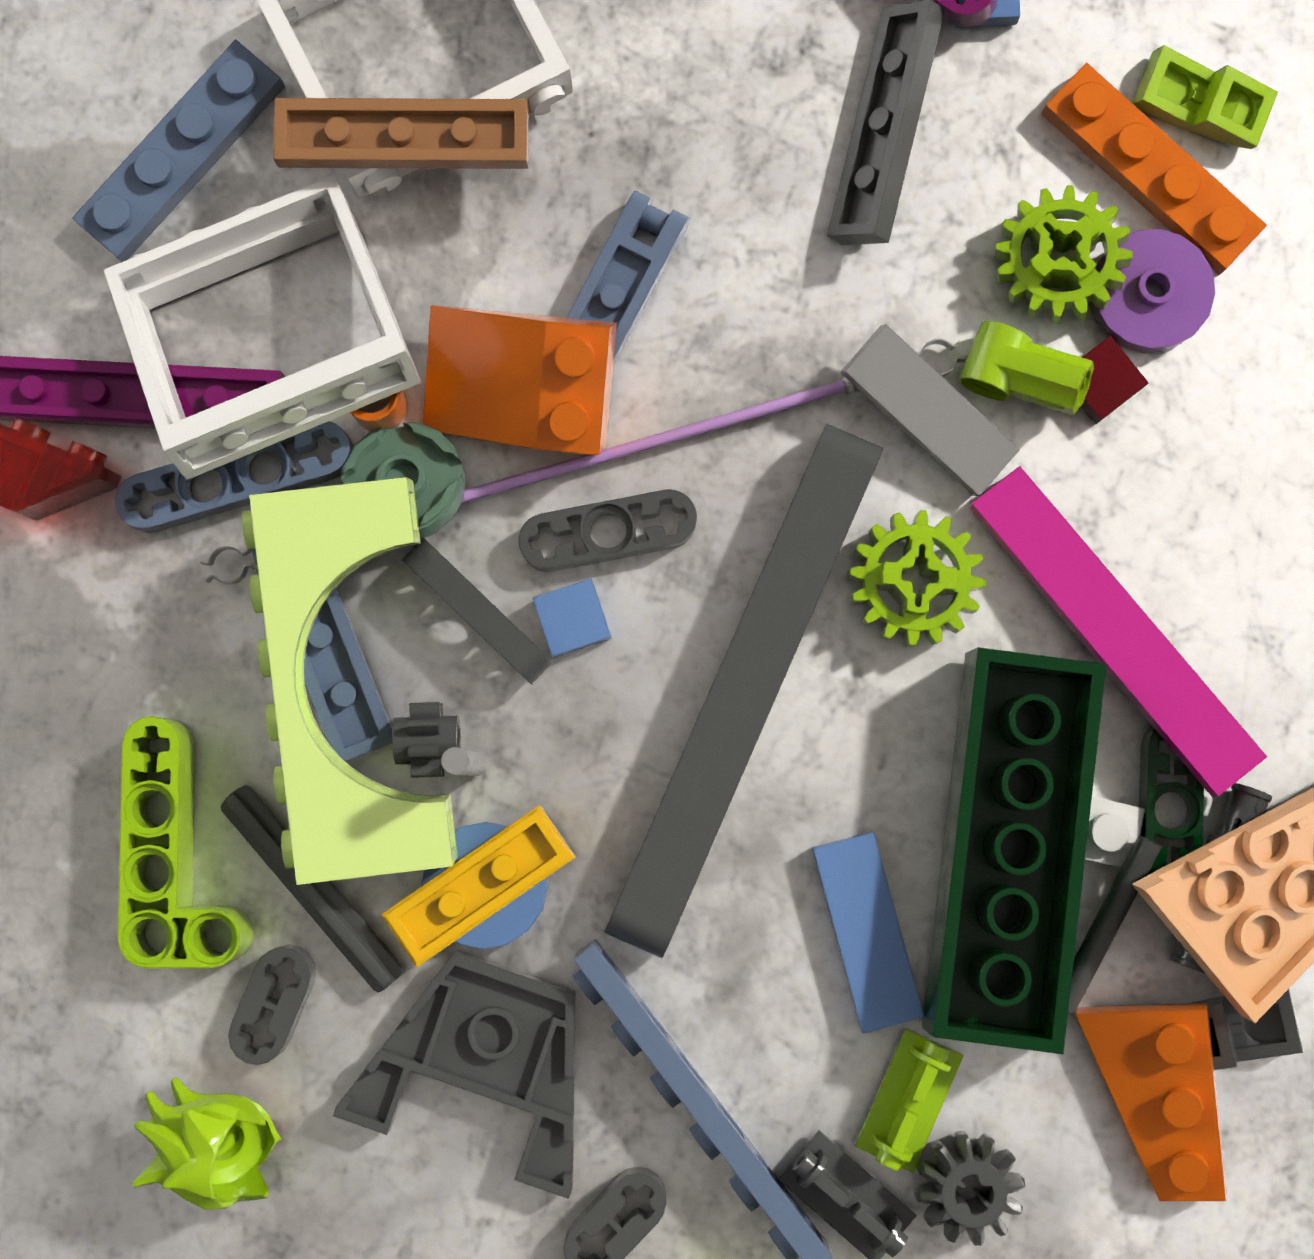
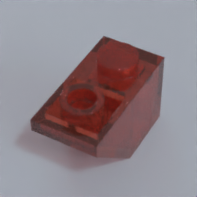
M15 417L11 428L0 424L1 507L38 521L118 487L122 476L104 467L107 455L75 441L71 442L68 451L47 443L51 432Z

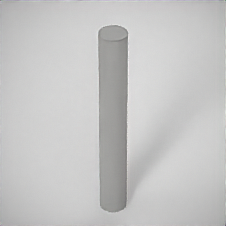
M458 747L447 749L441 758L443 769L453 775L479 776L485 772L488 765L485 755L481 752Z

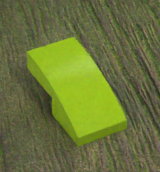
M1162 45L1152 52L1132 103L1140 111L1181 129L1209 139L1251 150L1258 146L1278 91L1229 65L1213 71L1174 49Z

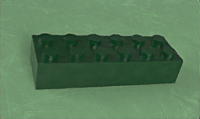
M980 647L965 653L924 1002V1017L922 1019V1028L932 1037L1064 1054L1106 664Z

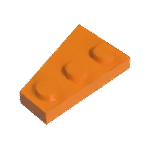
M1207 1003L1078 1007L1075 1015L1159 1201H1226L1227 1192Z

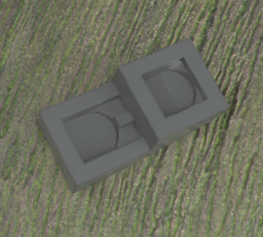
M1290 988L1256 1023L1242 1017L1225 996L1188 1003H1207L1214 1070L1237 1067V1062L1303 1053Z

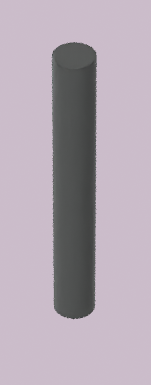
M1138 835L1074 957L1068 1008L1069 1014H1075L1138 894L1132 883L1148 875L1162 848L1143 836Z

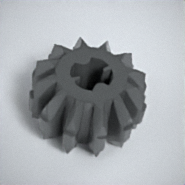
M956 1131L954 1135V1151L949 1152L946 1146L939 1140L933 1141L931 1144L933 1152L940 1159L937 1165L928 1161L918 1162L916 1170L921 1176L931 1182L915 1187L914 1196L918 1202L930 1204L926 1208L923 1218L930 1227L944 1223V1236L948 1241L955 1243L961 1238L967 1228V1233L975 1246H982L985 1239V1226L990 1225L999 1236L1006 1235L1008 1232L1006 1224L999 1217L1003 1211L1011 1215L1022 1214L1023 1206L1008 1194L1018 1192L1024 1188L1025 1180L1019 1173L1008 1172L1016 1158L1008 1149L994 1153L995 1140L990 1135L982 1134L972 1148L968 1135L964 1131ZM973 1175L982 1185V1188L979 1190L974 1187L973 1191L976 1193V1196L969 1200H964L958 1190H956V1187L958 1185L965 1188L962 1179Z

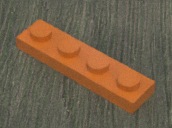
M1087 62L1042 110L1041 114L1167 229L1182 235L1202 251L1210 267L1218 275H1221L1267 227L1264 221Z

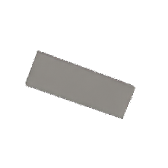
M887 324L881 325L840 371L844 377L973 496H980L1020 450Z

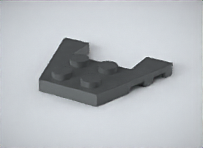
M456 950L405 1015L382 1048L379 1049L353 1086L337 1104L333 1116L387 1135L392 1128L411 1071L535 1114L536 1117L514 1180L569 1199L573 1187L576 991Z

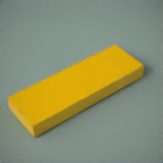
M538 805L460 859L452 867L447 868L385 911L381 916L417 968L576 856L542 806Z

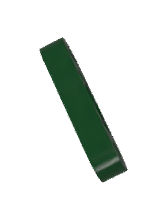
M1151 726L1147 729L1141 741L1139 807L1145 808L1140 836L1153 842L1154 835L1167 839L1185 838V848L1171 846V862H1174L1202 847L1204 787L1178 756L1174 760V775L1187 774V785L1179 782L1156 784V773L1161 775L1170 774V757L1168 754L1159 753V741H1164V739ZM1167 792L1178 794L1184 800L1187 808L1185 820L1181 825L1173 829L1163 827L1156 819L1154 811L1158 798ZM1161 846L1162 848L1148 875L1155 871V867L1166 865L1168 846Z

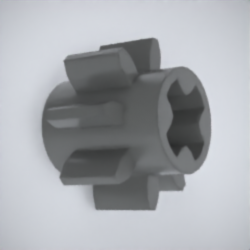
M440 702L410 703V717H395L393 721L392 745L394 762L396 765L411 764V778L444 777L445 770L441 764L443 753L452 747L461 748L459 716H443V703Z

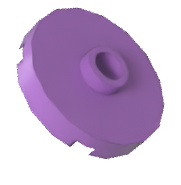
M1159 228L1130 233L1128 241L1118 247L1133 252L1130 266L1118 269L1126 276L1124 286L1121 291L1106 287L1110 296L1108 306L1102 310L1090 302L1091 312L1099 325L1102 323L1104 329L1112 335V338L1120 346L1142 353L1169 351L1193 337L1210 316L1216 294L1213 270L1202 251L1180 234ZM1105 255L1102 256L1096 265L1098 273L1101 272L1104 266ZM1147 280H1155L1163 287L1162 297H1155L1148 293L1145 286Z

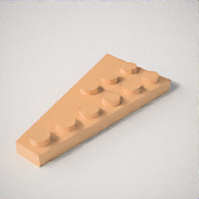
M1314 787L1132 883L1133 887L1236 1011L1253 1023H1256L1314 963Z

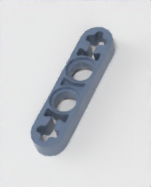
M328 421L212 469L221 476L222 488L218 496L209 502H199L193 498L190 492L192 478L186 480L172 463L135 474L125 479L118 487L115 496V509L120 519L137 530L146 533L163 531L249 505V495L298 490L336 479L341 476L342 465L347 461L354 445L348 434L336 423ZM324 435L332 444L340 443V448L331 452L332 462L330 464L323 465L317 457L302 459L298 462L303 468L304 473L296 475L295 462L286 449L287 445L294 443V449L301 455L316 450L318 448L317 438ZM270 451L276 453L282 465L277 479L269 484L262 485L253 482L249 474V466L252 459L261 452ZM175 479V491L185 506L184 509L178 510V504L169 499L154 504L152 506L153 516L147 518L146 515L139 511L133 510V505L142 500L140 491L147 489L148 492L155 496L174 493L173 488L168 482Z

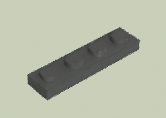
M922 0L882 8L827 237L840 245L889 243L945 10L933 0Z

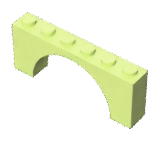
M403 477L249 495L251 510L243 511L242 529L247 548L256 549L259 574L251 575L250 595L255 613H264L266 638L259 639L258 660L262 676L271 677L274 702L266 704L265 714L268 736L271 741H279L282 766L274 768L273 783L278 805L287 804L290 830H283L281 834L282 857L286 869H295L296 885L452 867L458 858L451 795H420L398 791L381 785L352 768L336 753L321 733L313 717L304 682V660L308 637L322 605L332 591L349 574L369 560L401 547L421 544L413 480Z

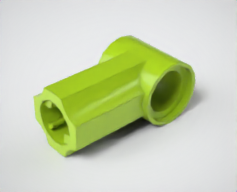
M995 321L981 322L958 382L966 389L989 399L1008 401L1012 396L1075 416L1078 409L1082 407L1089 390L1094 365L1092 360L1033 343L1027 334L1015 327Z

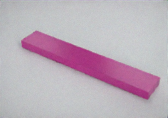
M1021 466L1017 467L971 503L969 509L1099 663L1106 664V672L1212 798L1221 795L1267 758V755Z

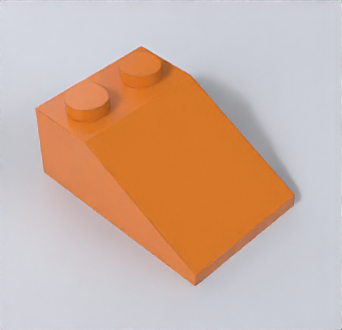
M431 305L423 425L436 429L441 433L526 448L600 455L607 445L617 323Z

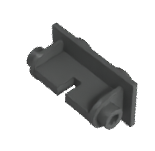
M820 1130L817 1131L778 1178L784 1186L868 1259H881L885 1253L891 1257L896 1256L908 1240V1236L903 1232L917 1216Z

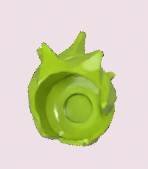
M177 1077L171 1080V1088L177 1106L173 1107L164 1104L153 1091L145 1094V1100L153 1120H148L147 1122L138 1121L134 1124V1128L146 1137L158 1154L151 1164L132 1182L134 1188L159 1183L162 1184L163 1189H170L181 1198L205 1210L226 1209L236 1202L266 1199L268 1197L269 1188L258 1167L271 1154L276 1146V1142L280 1141L281 1137L276 1131L271 1117L259 1104L247 1097L229 1093L197 1094L189 1090Z

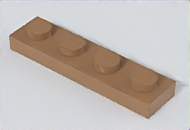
M275 98L273 160L278 168L528 169L527 99Z

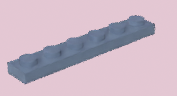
M594 939L580 950L573 959L580 969L572 976L580 989L594 1005L604 1000L619 1019L611 1025L614 1033L632 1056L635 1057L641 1051L645 1053L657 1069V1072L650 1076V1079L666 1102L672 1108L682 1102L696 1120V1123L689 1130L709 1158L713 1160L721 1154L736 1174L729 1179V1183L745 1206L751 1212L759 1206L763 1208L775 1224L768 1233L786 1259H832L833 1256L825 1238L787 1188L778 1180L771 1167L597 939Z

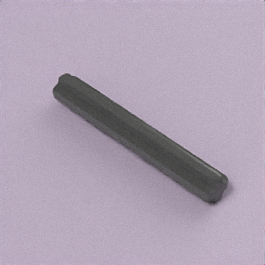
M244 785L233 791L220 806L223 814L369 986L378 993L389 987L403 973V965L331 881L296 885L295 869H286L282 857L281 834L283 830H287L250 786Z

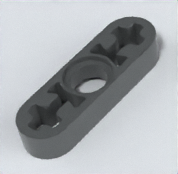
M672 489L537 514L528 519L519 534V548L527 563L543 572H554L680 547L692 537L696 528L697 513L693 502L688 496ZM672 504V509L675 513H685L687 520L678 523L677 534L666 535L663 526L644 528V534L648 541L635 543L636 526L634 518L629 511L630 509L641 507L642 520L660 516V505ZM604 514L618 516L626 526L624 540L613 548L598 546L590 536L592 523L596 518ZM581 519L580 535L588 551L587 553L574 555V542L556 546V557L551 559H545L539 549H530V542L540 538L539 529L550 527L554 536L573 534L568 522Z
M422 538L420 540L421 544H417L402 561L532 685L553 661L425 538Z

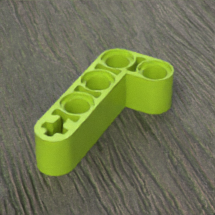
M154 716L140 718L132 723L125 732L122 742L118 910L119 948L127 961L143 968H213L237 960L247 953L254 938L253 923L247 913L238 907L228 905H193L194 736L189 728L180 721ZM160 737L169 739V751L160 753L150 752V740H157ZM147 773H171L170 781H147ZM157 791L164 794L170 804L169 817L160 826L150 821L146 811L148 800ZM154 855L164 859L168 865V881L161 889L151 886L145 875L146 864ZM151 919L163 924L167 930V945L161 953L151 950L144 940V930ZM214 919L223 921L231 930V946L225 953L217 952L211 948L207 941V928Z

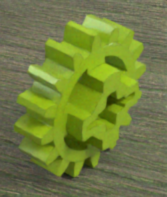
M1067 185L1063 198L1054 200L1050 191L1044 188L1040 190L1039 206L1034 208L1025 200H1021L1018 203L1017 215L1020 222L1005 219L1002 223L1001 234L1009 241L996 243L995 258L1007 261V263L998 268L997 279L999 283L1014 281L1009 291L1008 300L1013 304L1024 297L1029 299V317L1034 318L1044 307L1051 309L1052 323L1059 324L1064 310L1072 309L1078 321H1083L1087 315V305L1089 302H1092L1102 310L1108 306L1110 296L1106 287L1121 291L1124 286L1126 276L1118 269L1130 266L1133 252L1118 247L1128 241L1131 232L1129 226L1112 227L1119 210L1115 205L1106 208L1102 212L1096 209L1099 193L1092 191L1082 202L1075 200L1074 186ZM1057 219H1072L1076 220L1077 222L1058 221ZM1028 237L1031 240L1030 246L1037 252V255L1030 260L1029 266L1024 268L1021 259V248ZM1101 241L1105 262L1101 272L1098 273L1096 270L1097 264L1091 259L1090 253L1095 250L1096 245ZM1053 248H1056L1060 253L1072 249L1075 252L1073 262L1064 256L1056 261L1051 259ZM1049 287L1068 288L1070 291H1067V292H1059V291L1049 290V289H1047V288H1049Z
M919 510L915 515L912 525H907L905 518L898 512L890 518L891 531L889 533L878 524H875L868 531L871 540L875 544L874 547L860 543L855 547L853 553L860 560L864 561V565L850 568L847 572V578L861 582L862 589H859L849 597L851 604L867 603L870 610L861 620L865 626L875 622L877 619L884 623L881 639L888 641L897 631L904 632L905 646L914 647L918 642L920 633L924 632L931 645L938 644L942 641V625L956 634L965 628L962 619L958 615L959 611L968 614H974L978 611L980 605L969 597V592L984 588L986 580L972 576L971 569L983 561L982 554L966 555L963 547L971 538L968 532L962 533L956 538L948 534L951 518L945 516L933 527L928 525L927 511ZM906 540L903 557L899 561L878 563L885 549L896 542ZM934 544L947 554L953 567H946L933 552ZM915 560L916 565L919 566L920 576L930 579V583L918 591L916 599V593H913L912 582L902 580V575L914 566ZM877 590L887 591L899 604V614L894 613L885 605ZM936 595H954L950 604L941 614L926 619V613L929 612V602Z

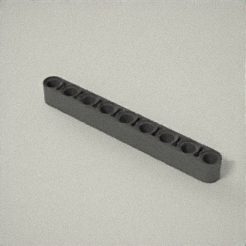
M826 423L604 931L605 934L663 958L875 471L883 447Z

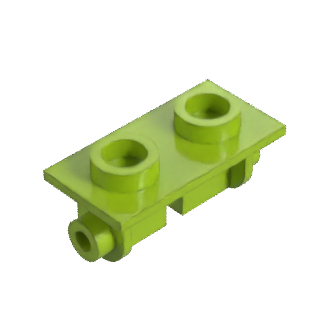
M905 1028L854 1146L876 1156L875 1160L896 1171L903 1168L914 1173L964 1055Z

